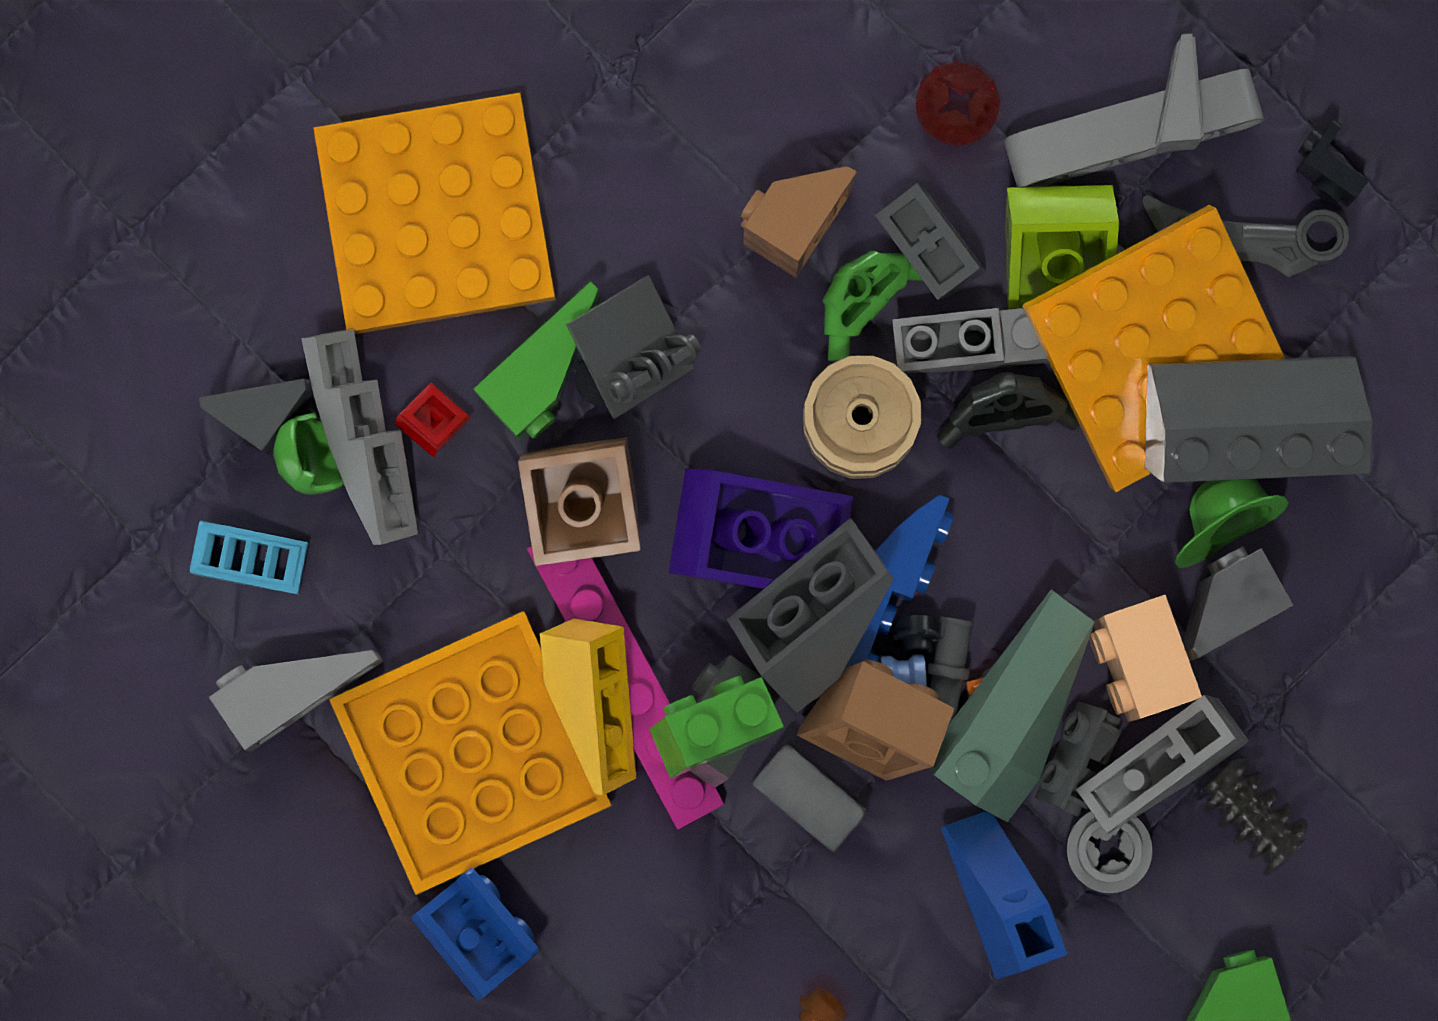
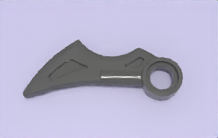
M1145 195L1142 199V205L1157 232L1193 214L1149 195ZM1325 209L1309 213L1298 226L1222 220L1241 262H1256L1268 265L1287 278L1300 274L1316 265L1329 264L1338 259L1346 249L1349 240L1348 226L1343 218L1335 212ZM1314 224H1326L1333 229L1336 242L1332 249L1320 252L1310 247L1306 234L1309 227Z

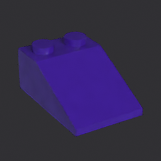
M685 469L668 573L764 589L850 519L854 496L714 470Z

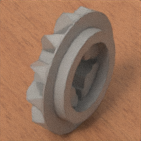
M1090 811L1072 827L1066 845V852L1071 871L1086 887L1102 893H1118L1130 889L1144 877L1152 859V842L1146 827L1137 817L1107 834ZM1120 829L1122 833L1118 838L1120 841L1117 849L1123 853L1122 856L1129 860L1128 864L1123 861L1118 862L1110 859L1105 865H1101L1099 870H1096L1100 851L1094 847L1095 844L1089 841V838L1093 837L1096 840L1108 841L1112 835L1116 836Z

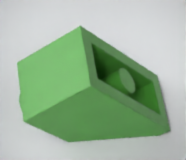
M1254 949L1224 957L1226 967L1212 971L1186 1020L1291 1021L1272 958L1267 956L1257 957Z

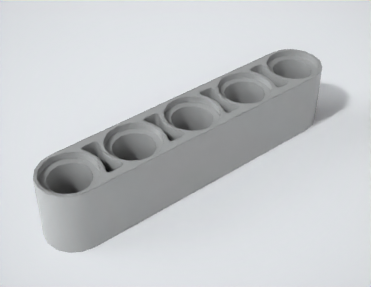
M1239 69L1199 80L1204 135L1201 142L1250 128L1265 120L1249 69ZM1165 90L1024 130L1005 138L1003 142L1016 186L1045 187L1164 153L1156 152L1155 141Z

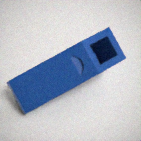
M985 811L940 827L995 979L1010 976L1068 955L1047 899L994 815Z

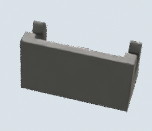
M916 183L875 215L937 300H940L942 297L947 298L951 296L963 283L975 279L985 271V268L924 186Z

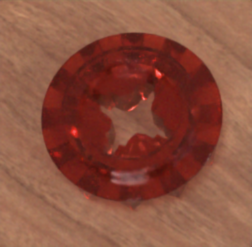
M958 60L943 66H936L921 82L916 96V112L922 127L933 138L949 145H966L984 137L995 124L1000 106V99L994 80L990 79L978 65L972 66L961 63ZM946 85H949L951 90H955L959 95L976 92L966 106L969 112L968 117L971 121H968L966 116L961 115L957 109L939 114L950 99Z

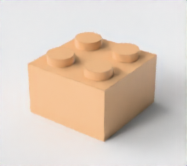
M1166 595L1121 609L1095 620V631L1091 633L1089 641L1098 664L1107 662L1113 682L1107 684L1106 687L1111 704L1117 715L1125 713L1127 721L1130 722L1202 698Z

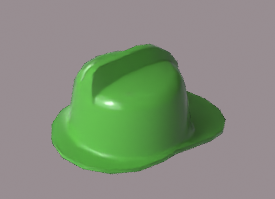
M1257 479L1212 480L1205 482L1192 497L1189 509L1195 537L1179 552L1175 564L1179 568L1197 564L1238 537L1265 526L1286 510L1289 504L1285 496H1269Z

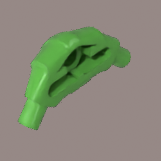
M869 251L838 269L823 298V304L825 305L824 335H829L828 361H840L849 357L850 336L860 335L862 328L877 316L899 290L906 287L908 280L923 281L903 253Z

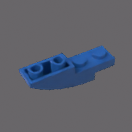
M938 495L919 508L899 525L876 550L877 555L894 580L846 667L865 660L878 661L879 656L870 653L876 634L879 633L887 636L898 606L888 603L891 595L910 602L915 591L926 593L936 564L927 561L934 541L944 544L954 514L945 511L950 498Z

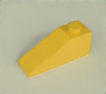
M574 618L540 633L544 685L594 794L603 796L636 779L624 627Z

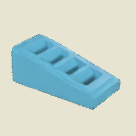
M200 521L190 565V573L195 576L299 595L309 543ZM215 536L224 538L219 567L210 566ZM237 541L246 542L240 572L231 570ZM259 545L268 546L262 576L253 574ZM280 549L289 550L284 580L274 579Z

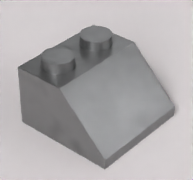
M1242 546L1207 566L1212 575L1199 582L1183 639V645L1189 661L1209 653L1294 606L1262 548L1248 555Z

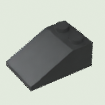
M850 518L727 618V621L763 679L798 713L811 701L819 698L828 687L840 678L894 578L859 527Z

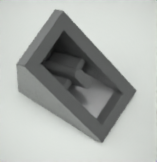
M300 379L199 397L201 409L270 456L274 450L278 430L285 421L300 414L312 397L311 386L307 381Z

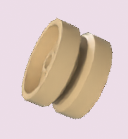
M873 355L849 356L828 365L813 381L803 409V433L812 455L829 471L849 479L875 478L893 470L909 454L921 425V401L911 379L894 363ZM856 407L867 409V417L872 419L870 423L859 425L854 422L852 415H855Z

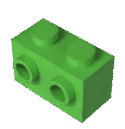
M740 675L712 687L714 697L696 703L694 696L691 695L663 708L666 716L649 728L670 779L765 740L784 727L762 677L745 684Z

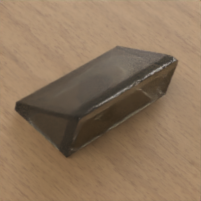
M787 742L752 783V785L832 852L840 846L869 812Z

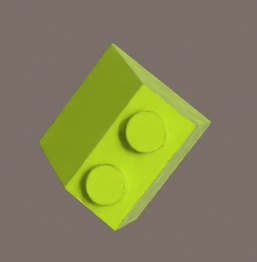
M1113 185L1007 188L1005 246L1008 310L1023 308V304L1117 254L1119 218Z

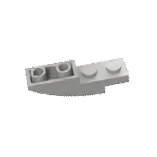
M999 308L892 319L897 367L904 373L967 371L1049 364V360L1023 308L999 311Z

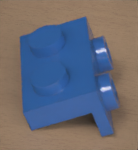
M473 868L467 870L453 884L411 917V920L478 1002L539 952L529 926L522 919L513 917L501 903L500 893L493 882L484 875H478Z

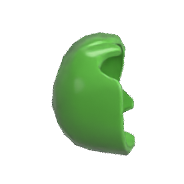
M315 413L295 416L285 421L276 434L273 451L280 477L297 492L306 495L326 493L339 489L344 485L330 450L321 421L314 420L317 418Z

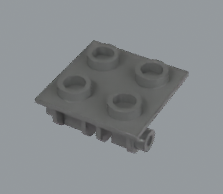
M646 275L566 324L612 418H617L695 369L692 363L696 361L697 354L701 352L700 343L695 336L691 334L687 336L678 335L649 275Z

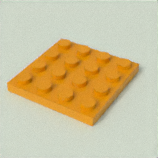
M520 92L313 127L346 330L354 329L355 334L556 300Z
M1207 205L1022 305L1106 481L1115 492L1151 474L1145 469L1148 364L1285 359L1218 211L1211 205Z
M524 611L329 699L415 895L462 875L470 868L475 869L612 806L607 794L603 796L594 794L546 690L541 647Z

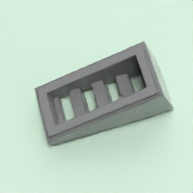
M1181 34L1173 50L1155 141L1156 152L1196 149L1204 137L1195 37L1192 34Z

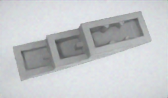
M354 329L339 330L301 338L313 395L330 450L348 495L373 545H381L418 535L401 430L386 432L378 381H362Z

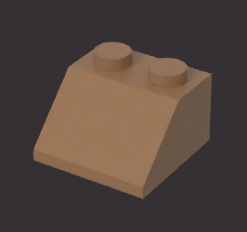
M845 166L774 181L765 194L757 190L741 214V217L744 218L741 223V227L744 228V245L797 278L852 194L857 172Z
M627 437L522 453L518 460L535 566L641 551L636 489Z
M865 660L846 667L840 678L825 690L800 725L797 736L887 781L934 766L955 708L938 700L939 695L933 689L920 684H907L893 677V671L888 666L876 661Z

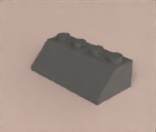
M1353 356L1148 364L1145 469L1163 483L1370 474L1372 418L1358 364Z

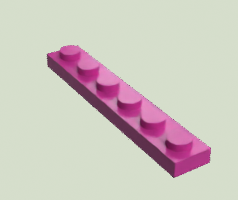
M532 546L527 548V551L534 562ZM587 558L536 566L566 622L575 618L624 627L634 750L677 830L723 806L724 803L716 788L691 771L670 779L649 728L666 716L663 708L669 705L670 702L593 559Z

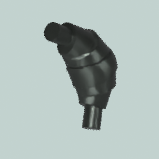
M1000 373L971 387L970 393L949 415L951 421L937 434V438L943 446L952 449L967 434L977 437L988 432L1021 429L1025 426H1048L1054 421L1073 431L1079 427V423L1071 406L1068 405L1067 398L1044 384L1039 377Z

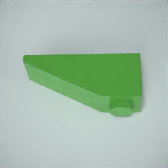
M589 282L474 388L476 395L519 441L527 434L533 439L537 438L556 420L552 411L559 406L579 353L566 324L597 306L600 295L598 288L592 282Z

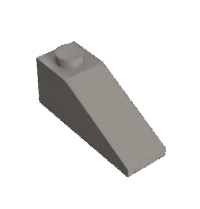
M369 650L254 666L248 671L240 665L216 681V685L220 690L209 696V698L243 749L253 751L384 661L377 652Z
M1203 695L1202 698L1197 699L1076 790L1104 831L1109 834L1206 774L1247 744L1249 740L1219 698Z

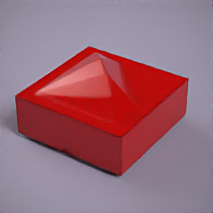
M430 383L397 416L394 424L434 458L468 423L470 416L434 384Z

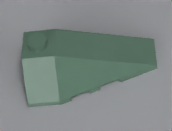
M1051 589L948 725L935 764L929 768L933 775L974 805L1008 822L1040 780L1095 621Z

